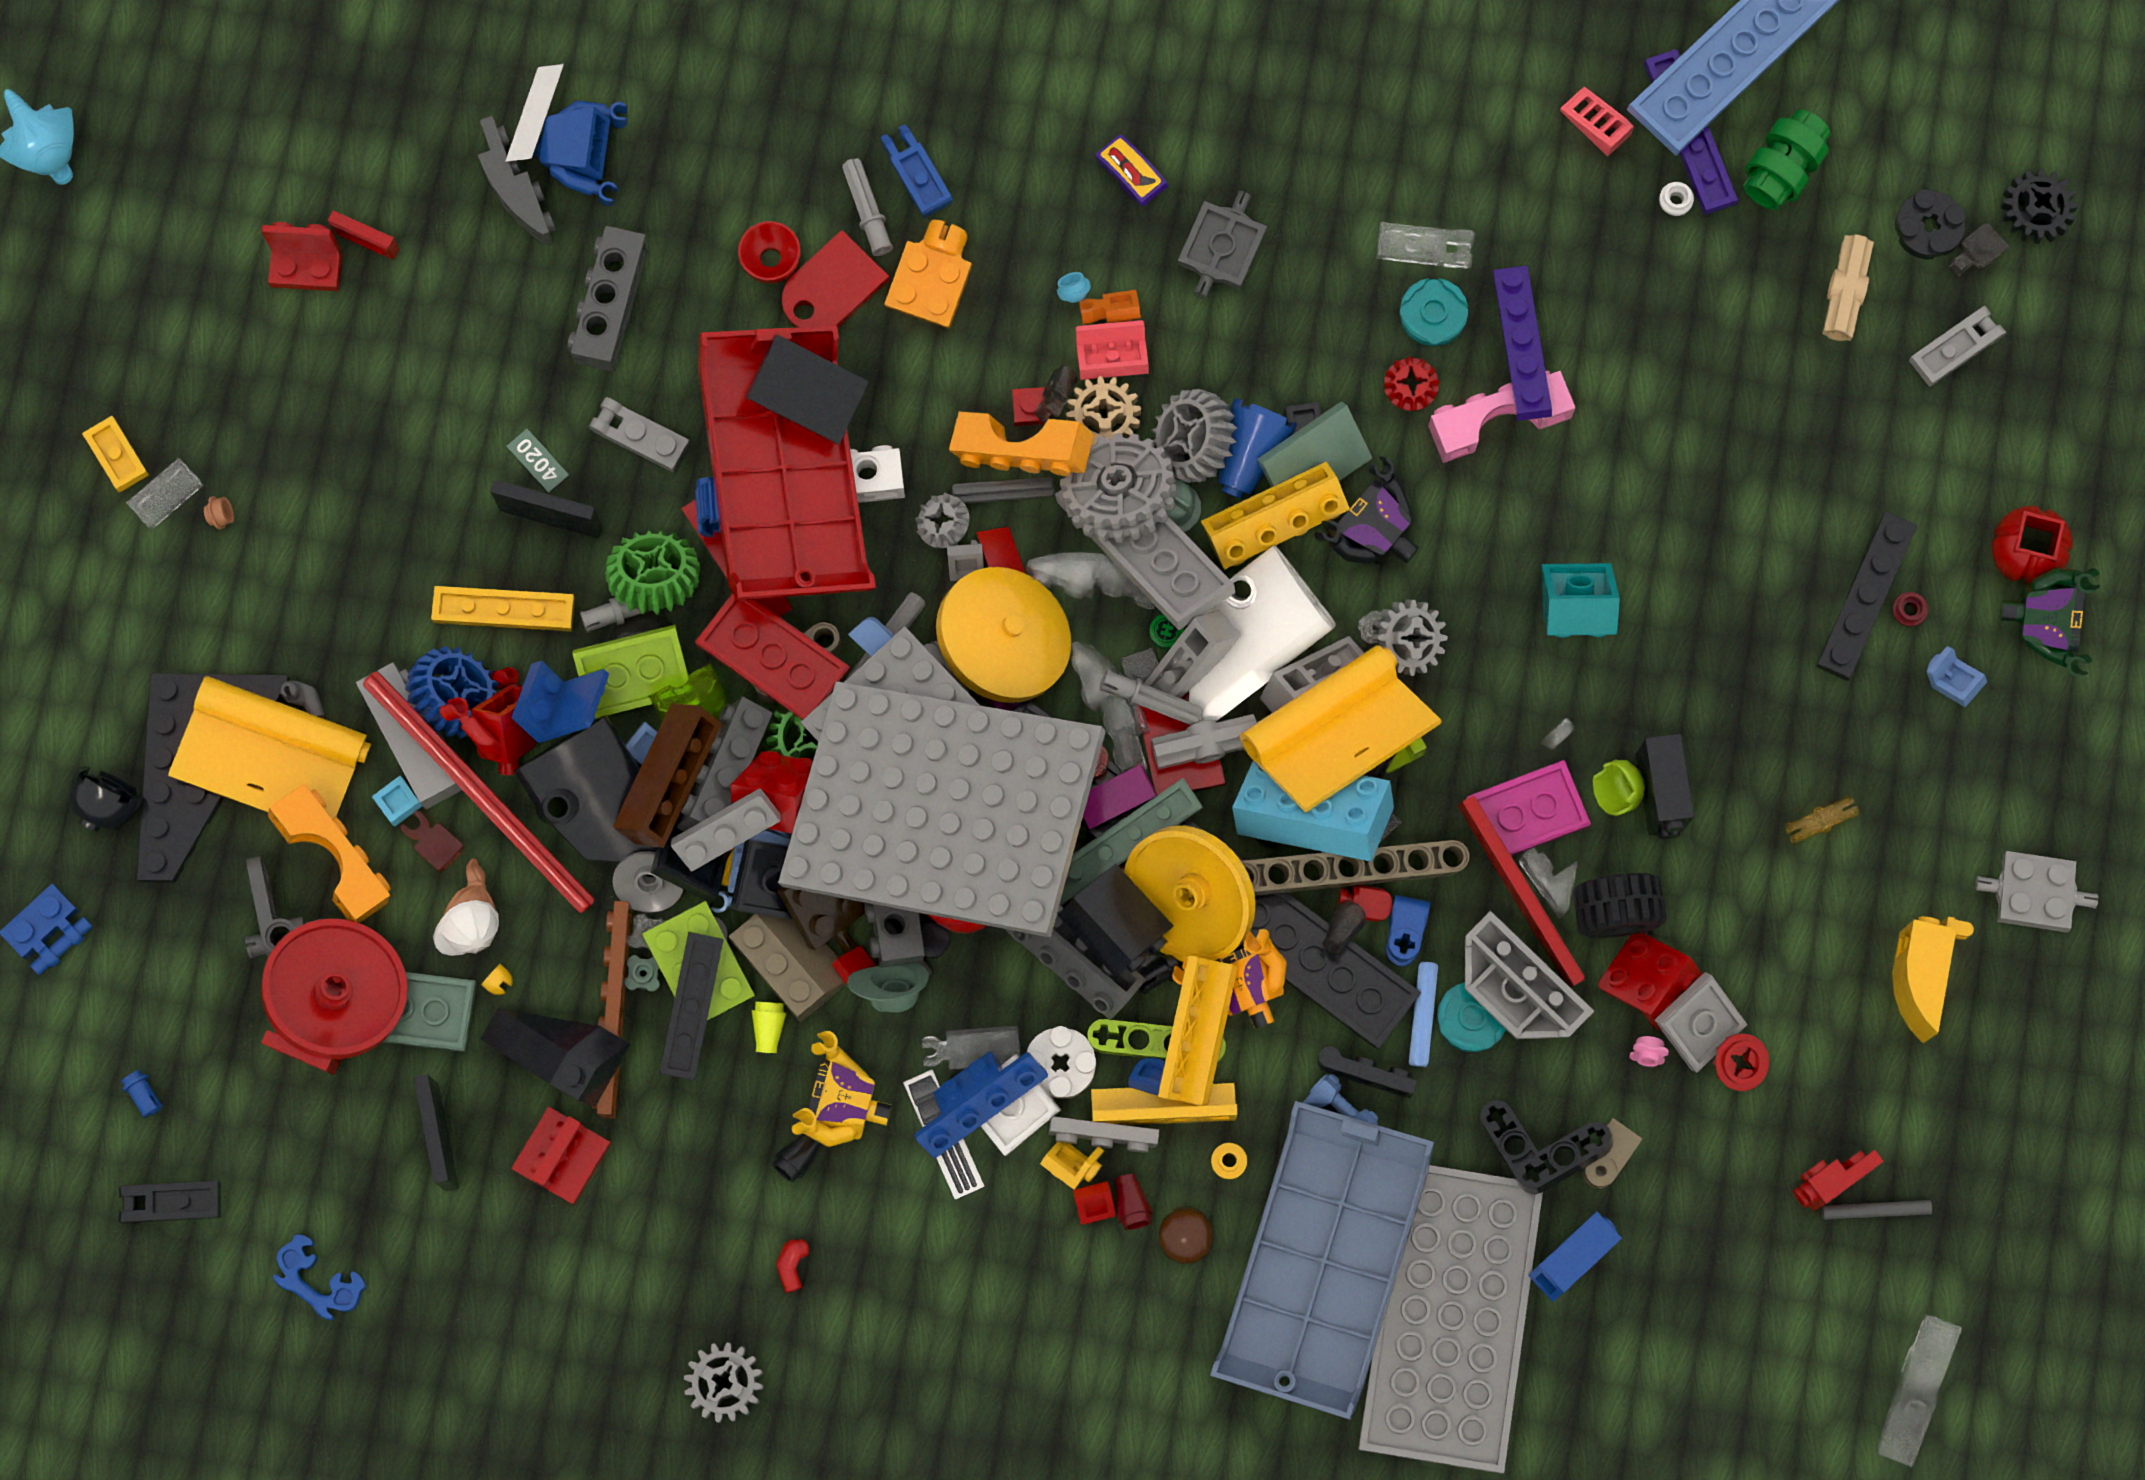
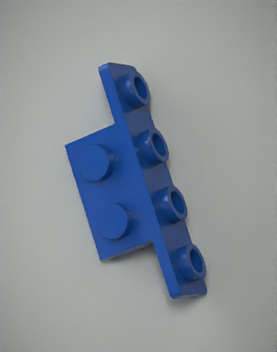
M989 1051L933 1092L942 1114L914 1134L916 1141L932 1157L940 1156L1048 1077L1046 1069L1029 1052H1026L1002 1069L998 1058Z

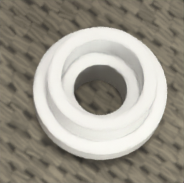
M1669 183L1660 193V206L1670 215H1684L1693 205V192L1684 183ZM1678 196L1681 198L1682 203L1674 204L1671 202L1670 197Z

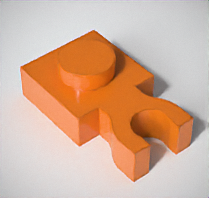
M1136 290L1102 294L1103 299L1099 300L1082 299L1079 301L1083 325L1091 324L1101 319H1106L1107 323L1141 318Z

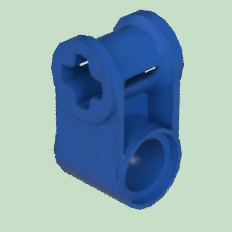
M1395 894L1389 919L1390 928L1386 944V956L1393 965L1405 967L1415 960L1420 950L1423 932L1425 931L1430 901ZM1400 941L1407 942L1406 948L1408 950L1406 954L1400 953V947L1398 946Z

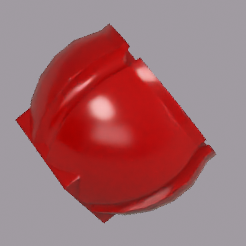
M2036 505L2019 507L2006 514L1995 527V538L1991 542L1993 560L1999 571L2009 580L2018 582L2019 579H2023L2025 584L2031 583L2035 577L2055 567L2065 568L2070 561V554L2068 552L2073 549L2072 534L2065 520L2055 511L2049 508L2041 511ZM2024 526L2053 533L2048 555L2019 548Z

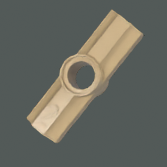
M1856 234L1851 236L1845 235L1841 244L1837 269L1832 274L1828 288L1827 299H1829V305L1822 334L1826 335L1829 339L1851 341L1855 332L1859 307L1864 302L1868 288L1869 277L1866 275L1874 244L1873 241H1870L1865 236Z

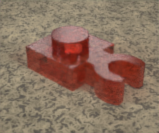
M416 810L413 814L420 820V826L416 830H410L406 825L402 824L400 826L401 830L407 837L420 840L413 848L436 870L442 873L465 847L439 822L430 829L427 818L423 813Z

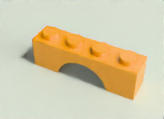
M959 411L949 451L960 459L961 464L972 468H979L980 464H985L1003 471L1010 470V467H1018L1029 473L1050 470L1052 473L1060 476H1070L1071 472L1085 473L1094 434L1079 421L1048 419L1044 427L1033 437L1022 442H1007L1004 426L991 415Z
M303 784L269 807L268 818L288 844L311 842L331 852L338 862L341 873V880L333 893L332 901L347 920L361 923L388 904L390 898L388 891L391 888L380 873L374 874L368 867L369 859L361 847L358 845L353 847L345 837L348 832L342 822L337 817L331 819L324 810L326 803L315 789L310 791Z

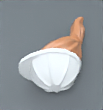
M475 858L471 859L466 866L467 887L459 890L448 903L444 916L438 923L433 935L436 948L446 955L476 954L491 945L498 930V912L495 910L494 902L486 890L485 872Z

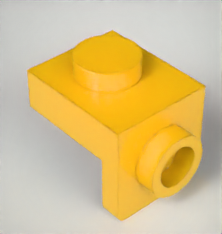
M1057 1142L1045 1155L1040 1164L1075 1190L1084 1179L1090 1182L1098 1173L1102 1165L1097 1161L1104 1150L1098 1146L1087 1157L1071 1144Z

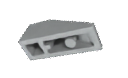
M1220 610L1194 617L1144 684L1181 699L1225 657L1241 634Z
M1350 636L1341 639L1272 673L1260 699L1273 713L1364 654V652Z

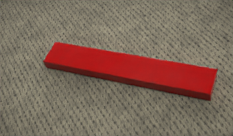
M1471 796L1461 802L1457 807L1562 980L1569 987L1583 981L1585 976L1476 797Z

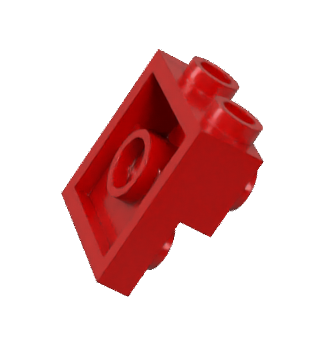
M1861 1150L1842 1164L1837 1159L1827 1164L1823 1159L1800 1176L1803 1183L1793 1190V1194L1804 1208L1809 1206L1814 1212L1884 1161L1876 1150L1867 1155Z

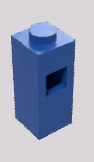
M1596 1212L1528 1276L1554 1302L1622 1238L1617 1233L1614 1224Z

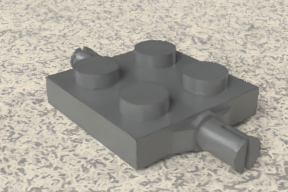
M1238 191L1232 208L1219 207L1204 201L1179 256L1177 265L1194 271L1200 276V280L1193 292L1198 298L1201 293V299H1207L1213 282L1223 283L1241 290L1262 243L1267 226L1251 220L1244 213L1251 199V195L1248 193L1244 196V191Z

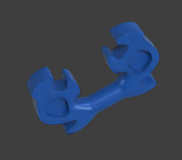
M294 1235L293 1240L283 1246L277 1253L278 1265L285 1275V1278L273 1275L277 1285L297 1294L312 1305L319 1316L327 1320H335V1317L329 1312L330 1308L342 1312H350L356 1309L362 1292L367 1289L364 1278L356 1272H351L352 1282L350 1284L342 1283L343 1275L337 1273L329 1282V1287L332 1290L331 1294H320L305 1283L299 1274L301 1269L310 1270L316 1264L318 1256L312 1254L308 1257L304 1250L306 1247L315 1246V1242L306 1236Z

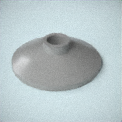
M643 851L633 853L625 857L615 868L613 875L614 891L621 901L629 902L634 910L648 913L663 911L673 906L682 895V888L650 873L655 852ZM649 874L653 875L654 877H647L645 875Z

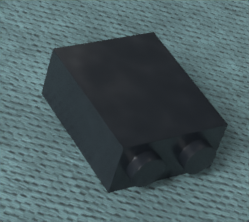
M1681 734L1645 738L1636 753L1638 769L1645 783L1643 803L1648 835L1658 834L1659 839L1676 838L1680 836V832L1684 831L1694 818Z
M1114 864L1074 896L1058 914L1065 924L1116 978L1127 969L1131 973L1136 971L1147 960L1144 955L1148 951L1152 956L1160 951L1168 943L1164 936L1174 927L1117 864Z

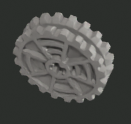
M1115 433L1113 439L1108 440L1105 436L1098 437V443L1091 446L1085 473L1071 472L1070 476H1065L1066 478L1060 480L1061 489L1064 491L1062 497L1064 503L1068 504L1065 507L1068 517H1073L1072 523L1075 528L1083 527L1084 535L1089 538L1096 534L1099 541L1106 542L1109 538H1115L1116 543L1123 542L1125 537L1129 536L1133 540L1139 539L1140 533L1143 531L1149 533L1155 531V523H1164L1168 519L1166 510L1174 509L1175 502L1172 497L1177 496V487L1173 484L1176 482L1173 471H1171L1172 463L1170 458H1165V450L1161 446L1154 448V441L1149 438L1140 441L1137 434H1131L1129 438H1123L1122 433Z

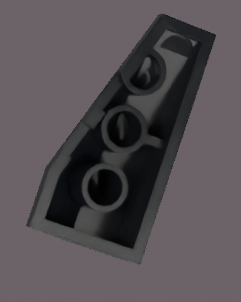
M502 1008L497 1009L481 1037V1040L574 1099L596 1107L631 1045L601 1026Z

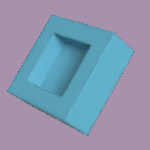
M401 775L372 796L393 826H397L422 807L417 796Z

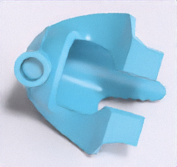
M5 89L4 99L13 120V126L1 133L5 140L0 145V158L24 170L40 175H50L57 184L64 185L69 183L73 178V172L68 165L72 155L74 134L72 109L65 107L54 110L48 104L35 111L17 93L10 89Z

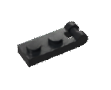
M1333 1046L1324 1047L1317 1059L1318 1067L1326 1073L1408 1099L1412 1097L1417 1080L1410 1078L1411 1073L1405 1070L1390 1067L1389 1071L1376 1068L1375 1061L1356 1056L1355 1061L1341 1057L1338 1049Z
M219 1181L119 1186V1198H123V1211L119 1212V1223L121 1224L221 1218V1182ZM145 1197V1210H137V1198Z

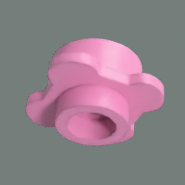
M1643 1036L1636 1039V1044L1633 1045L1634 1052H1630L1629 1057L1640 1065L1654 1067L1664 1064V1056L1668 1055L1669 1050L1664 1047L1665 1044L1661 1039Z

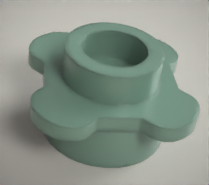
M637 955L629 957L626 962L629 967V973L624 982L625 986L629 990L639 988L642 990L647 989L649 992L656 991L660 986L658 980V970L660 968L655 958L640 959ZM642 970H645L647 973L644 977L640 976Z

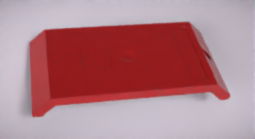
M837 325L700 333L698 371L727 579L735 599L748 600L874 590L876 588L874 574H872L866 560L847 429L840 444H835L745 398L775 334L838 365L839 336Z

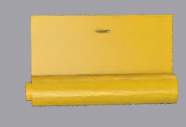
M1376 645L1242 732L1240 740L1247 754L1306 813L1440 725L1441 719L1397 678L1395 668L1397 666V659L1392 651Z
M205 676L194 702V711L168 776L267 813L269 812V807L305 784L310 791L315 789L326 803L324 810L333 819L337 817L357 763H365L371 743L366 742V734L215 678Z

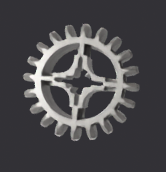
M1193 389L1192 391L1182 390L1180 395H1171L1170 404H1162V415L1155 416L1158 420L1157 428L1151 429L1156 434V439L1153 440L1154 448L1161 446L1165 450V458H1170L1172 463L1171 471H1173L1175 478L1180 479L1182 482H1205L1207 477H1216L1217 468H1226L1224 458L1233 456L1229 451L1230 444L1236 443L1231 437L1232 433L1237 429L1231 423L1235 415L1228 411L1229 404L1220 400V397L1214 393L1201 389ZM1200 411L1203 414V417L1201 419H1199L1196 414ZM1188 453L1191 459L1186 461L1183 455Z

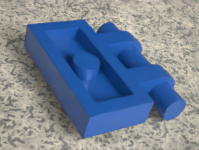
M51 884L0 931V934L25 960L37 951L40 956L30 967L38 975H41L48 967L54 968L61 961L59 957L73 944L78 946L85 939L83 935L93 926L84 916L72 925L68 920L79 910L54 884ZM61 929L64 934L48 947L44 942Z

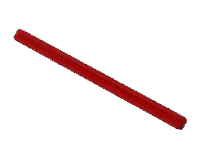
M375 671L363 682L364 688L579 913L585 912L594 903L595 899L380 672Z

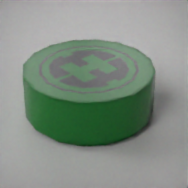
M1162 614L1152 621L1149 636L1156 647L1162 650H1170L1184 632V627L1178 630Z

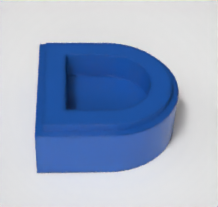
M1154 1057L1140 1060L1129 1077V1087L1158 1096L1165 1061Z

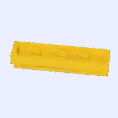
M1188 955L1158 1097L1200 1106L1208 1105L1238 966Z
M1234 1083L1213 1084L1209 1103L1205 1106L1158 1097L1157 1095L1134 1088L1091 1089L1093 1122L1117 1125L1234 1121L1237 1118Z

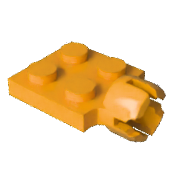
M932 220L928 225L924 239L920 243L907 241L884 305L887 308L950 329L973 265L962 258V252L967 241L966 231L955 224H951L948 231V226L945 225L946 221Z

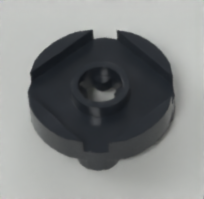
M1922 189L1909 197L1899 209L1895 218V231L1897 229V234L1900 238L1899 242L1909 254L1920 259H1934V257L1950 254L1958 246L1965 232L1966 214L1964 209L1948 195ZM1930 218L1935 220L1939 230L1925 231L1926 224L1921 220H1928Z

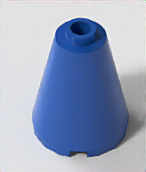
M1234 398L1230 412L1235 416L1231 423L1237 429L1232 433L1231 437L1236 443L1230 444L1229 451L1233 456L1224 458L1226 468H1220L1218 483L1224 485L1222 492L1241 499L1243 493L1250 495L1265 475L1257 459L1293 435L1297 423L1290 422L1286 426L1288 418L1252 403L1250 407L1245 405L1240 407L1243 400Z

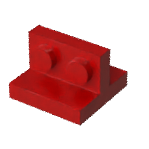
M548 1106L511 1169L575 1206L610 1147L611 1142L585 1128L579 1121L570 1116L566 1117Z

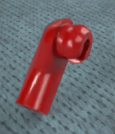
M803 1239L787 1241L776 1262L786 1294L803 1288L796 1270L800 1259L809 1253V1246Z

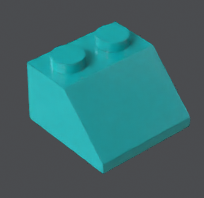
M1611 563L1542 564L1543 619L1547 635L1564 638L1571 635L1603 637L1605 635L1617 634L1620 597Z

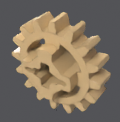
M1098 376L1097 384L1095 385L1087 379L1085 380L1084 391L1077 387L1074 389V396L1077 400L1068 399L1067 407L1073 411L1066 413V420L1079 421L1085 427L1091 426L1099 432L1091 431L1094 434L1092 445L1098 443V437L1105 436L1108 440L1113 439L1115 433H1122L1123 437L1129 438L1133 434L1130 428L1139 429L1140 420L1135 417L1141 415V407L1132 406L1137 402L1138 396L1136 393L1127 395L1129 391L1127 383L1120 388L1117 387L1115 377L1110 380L1109 384L1104 383L1102 376ZM1109 395H1112V396L1118 398L1120 401H1119V402H1116V401H1115L1113 398H1111ZM1096 396L1090 404H1084L1089 398ZM1105 409L1108 418H1101L1099 410ZM1124 422L1118 430L1112 432V429L1117 424Z

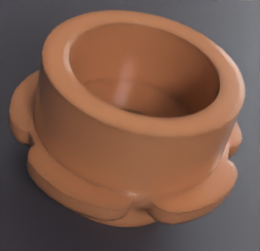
M210 497L208 505L204 506L205 519L209 525H214L219 530L224 529L226 525L234 521L233 508L226 497Z

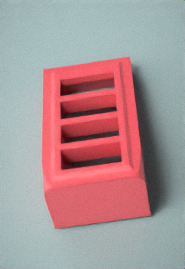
M1585 86L1560 108V111L1607 157L1632 135L1634 126L1624 116ZM1583 100H1586L1589 104L1577 113L1574 108ZM1593 109L1598 112L1589 121L1584 118ZM1604 118L1607 121L1599 129L1594 126ZM1613 126L1616 131L1608 137L1605 132Z

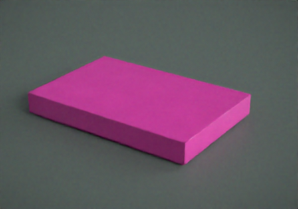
M1565 760L1466 797V799L1471 796L1476 797L1511 856L1585 829L1591 825Z

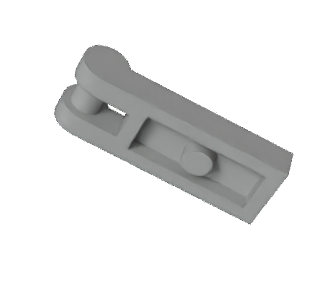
M1986 306L1981 307L1911 356L1909 362L1929 387L2006 334V331L2000 324L1996 326L1990 318L1991 312ZM1979 326L1985 334L1980 337L1974 330V327Z
M605 397L600 406L602 411L598 418H593L589 429L674 473L690 446L689 439L627 409L617 401ZM614 417L622 420L618 429L610 426Z

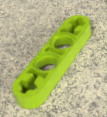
M1099 1019L1089 1027L1087 1038L1094 1051L1099 1053L1140 1058L1154 1057L1166 1060L1168 1051L1164 1047V1040L1167 1036L1171 1035L1173 1026ZM1101 1027L1108 1028V1034L1119 1036L1118 1028H1125L1126 1030L1123 1035L1124 1048H1117L1118 1040L1108 1039L1106 1045H1099V1039L1093 1037V1033H1099ZM1141 1030L1148 1035L1149 1044L1146 1048L1137 1050L1130 1046L1128 1038L1134 1031ZM1222 1038L1217 1063L1224 1057L1226 1051L1224 1038Z

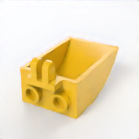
M1921 916L1918 917V920L1914 919L1899 932L1892 971L1894 996L1900 1014L1909 1029L1923 1044L1939 1032L1955 939L1965 940L1974 932V927L1971 923L1955 920V918L1949 916L1941 923L1938 919Z

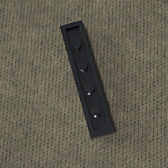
M1886 511L1882 515L1818 660L1817 668L1849 681L1917 525Z

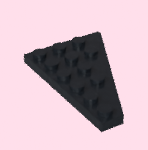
M151 673L137 880L139 882L176 883L184 869L185 861L194 852L195 844L206 825L210 824L224 800L221 795L168 776L194 711V702L204 677L215 678L278 702L281 697V685L286 681H290L288 675Z

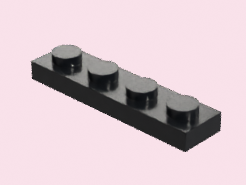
M688 932L660 1074L695 1080L723 938Z

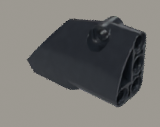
M607 715L596 718L587 729L571 733L513 771L534 803L538 818L542 822L550 824L585 860L621 862L625 857L633 853L643 851L656 852L657 847L634 844L613 828L625 802L624 799L627 798L640 768ZM552 798L557 799L562 806V812L557 818L553 817L547 809L548 803Z

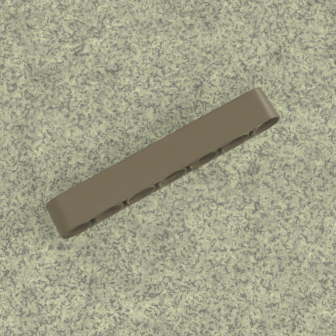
M1449 840L1378 847L1372 862L1331 853L1245 860L1241 862L1250 877L1254 895L1256 896L1447 877L1458 873L1467 866L1469 852L1463 843ZM1444 850H1451L1456 854L1458 859L1456 867H1450L1444 862ZM1410 853H1415L1422 858L1423 867L1421 870H1415L1409 865L1408 856ZM1375 857H1382L1387 861L1389 867L1386 874H1381L1375 870L1373 865ZM1340 860H1347L1353 865L1354 874L1352 877H1345L1339 872L1338 864ZM1305 864H1313L1318 868V880L1312 881L1306 878L1303 872ZM1270 867H1277L1284 873L1283 884H1275L1269 879L1268 871Z

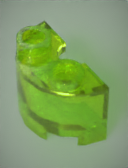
M711 663L689 674V679L683 686L672 687L668 685L648 696L662 722L671 703L701 706L717 720L727 704L726 692Z

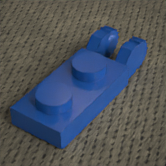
M904 124L898 127L900 137L908 149L899 153L888 134L881 136L880 141L890 158L893 168L924 219L952 204L953 198L921 143H917L908 126Z

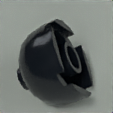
M79 767L68 792L69 804L72 810L81 817L79 823L92 831L98 832L101 827L114 829L122 827L129 822L136 813L143 795L134 796L136 788L114 775L100 770L98 776L88 774L91 767Z

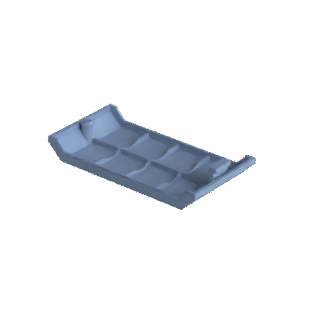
M1295 1101L1291 1112L1287 1138L1223 1345L1214 1361L1210 1376L1351 1420L1361 1397L1428 1175L1434 1142ZM1284 1376L1290 1380L1289 1385L1285 1387L1280 1385V1379Z

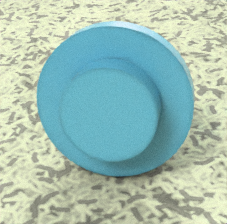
M1080 272L1066 274L1058 281V297L1070 303L1081 301L1090 291L1091 284Z

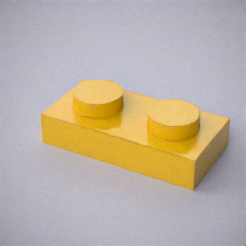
M113 416L108 417L82 433L119 493L149 476Z

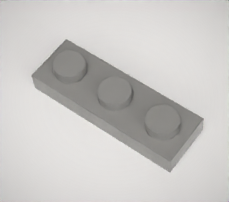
M759 788L672 838L671 847L692 872L780 822L781 814L762 789Z
M1052 1116L1049 1122L1048 1135L1056 1136L1055 1141L1060 1143L1077 1144L1078 1138L1092 1140L1091 1146L1113 1148V1143L1126 1144L1128 1151L1148 1153L1149 1147L1155 1148L1158 1144L1159 1130Z

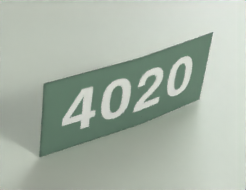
M525 429L506 446L548 493L569 476L565 469L528 429Z

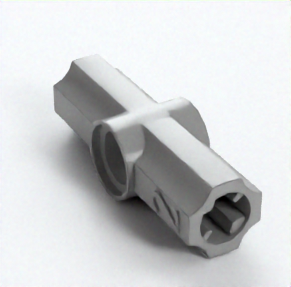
M1254 714L1218 723L1216 720L1203 721L1187 727L1185 731L1152 738V750L1158 770L1193 761L1197 764L1212 762L1224 757L1226 753L1244 749L1240 740V734L1257 723Z

